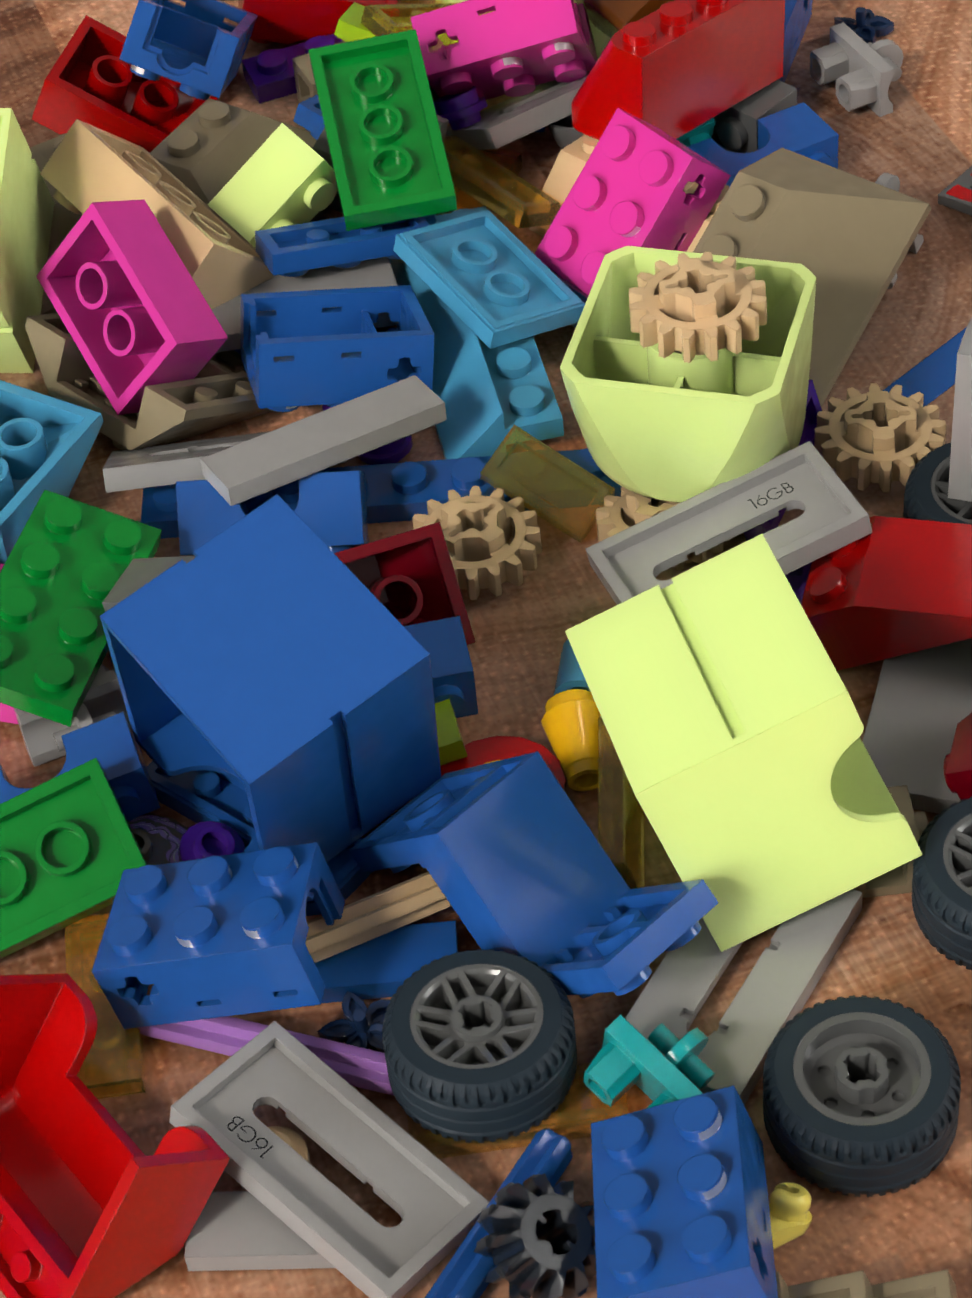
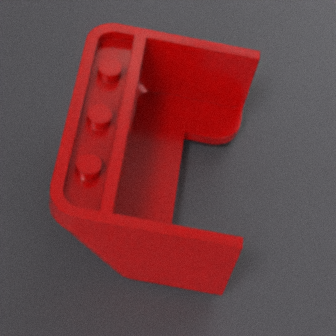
M68 973L0 975V1290L6 1298H116L181 1251L230 1160L229 1156L204 1129L193 1125L175 1127L168 1131L162 1138L154 1155L146 1156L77 1076L93 1045L98 1020L91 1000Z

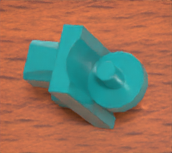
M620 1014L605 1029L602 1049L586 1069L583 1082L604 1104L610 1107L634 1084L653 1101L647 1108L703 1094L700 1090L712 1080L715 1073L697 1056L704 1049L709 1039L699 1028L692 1029L679 1039L663 1023L658 1025L646 1039Z

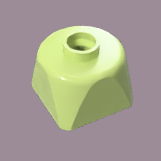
M625 246L604 256L560 366L571 407L586 446L594 462L603 473L622 487L640 495L681 503L721 483L746 475L773 458L799 446L808 395L816 276L804 265L736 257V270L752 266L755 268V280L765 281L767 324L759 326V339L757 341L742 339V352L738 354L723 348L718 350L717 361H710L706 355H695L691 363L684 362L682 352L674 351L671 355L663 358L659 356L658 343L648 347L640 345V334L632 333L630 329L629 288L638 287L637 275L640 272L655 275L656 261L661 260L672 266L678 264V254L685 253L689 258H701L703 253ZM712 254L713 262L718 263L729 257Z

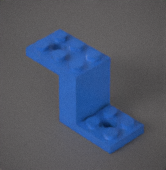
M539 752L443 774L441 778L427 787L349 850L363 873L390 868L395 874L412 864L419 863L422 868L428 870L482 950L506 951V953H515L518 957L524 956L529 961L538 963V966L544 967L547 973H551L555 980L561 984L566 995H579L580 998H587L596 993L614 992L616 996H621L636 989L652 974L649 964L664 951H673L691 941L702 929L698 921L719 903L703 879L630 889Z

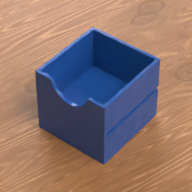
M276 494L196 549L193 560L187 564L183 559L100 615V620L135 741L159 769L168 776H176L198 770L214 771L225 774L242 784L246 789L255 829L253 838L244 852L317 842L326 862H328L441 778L430 653L284 500Z

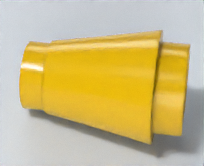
M583 689L566 690L552 696L545 704L546 713L542 717L541 724L557 759L560 761L568 786L575 791L596 789L607 780L605 770L606 726L590 691Z

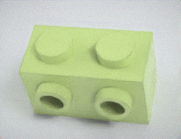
M282 123L208 203V206L256 248L255 231L308 223L319 211L324 210L331 204L338 191L334 169L324 158Z

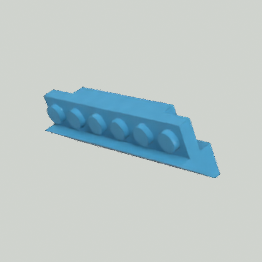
M486 206L473 209H459L443 215L436 216L433 214L423 217L432 225L487 209ZM389 258L397 285H411L435 334L432 391L445 402L447 420L434 426L445 459L507 455V447L564 436L563 417L534 337L531 336L490 349L402 259Z

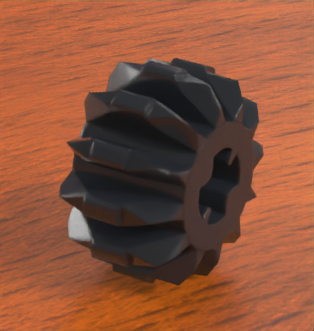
M545 1173L532 1175L522 1185L518 1182L516 1184L511 1182L496 1193L497 1197L494 1198L496 1205L492 1204L483 1210L480 1218L477 1220L489 1235H486L477 1242L474 1252L493 1258L495 1264L487 1273L485 1282L495 1284L506 1279L509 1282V1298H578L586 1293L587 1287H589L588 1279L596 1276L595 1227L590 1225L588 1219L594 1212V1201H584L578 1205L574 1202V1180H563L552 1187Z

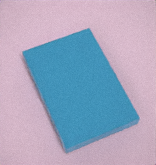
M488 209L396 234L393 251L490 349L578 323L585 303Z

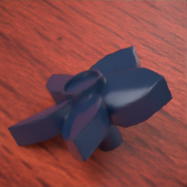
M864 7L856 8V20L834 17V25L844 22L866 43H875L876 37H883L894 31V22L885 17L874 16L871 9H865Z
M347 991L342 1000V1010L345 1019L335 1020L326 1024L317 1031L318 1035L323 1039L340 1043L345 1042V1044L366 1049L370 1047L371 1050L384 1053L382 1028L387 1006L391 1000L380 999L371 1003L367 1008L360 997Z

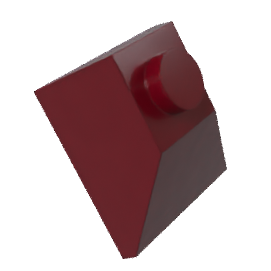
M440 522L334 553L403 626L460 616L467 645L476 642Z

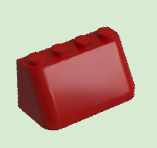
M674 0L661 5L658 10L640 20L626 24L623 29L612 36L571 103L572 126L578 132L599 140L615 111L619 108L658 127L677 139L783 77L785 0Z

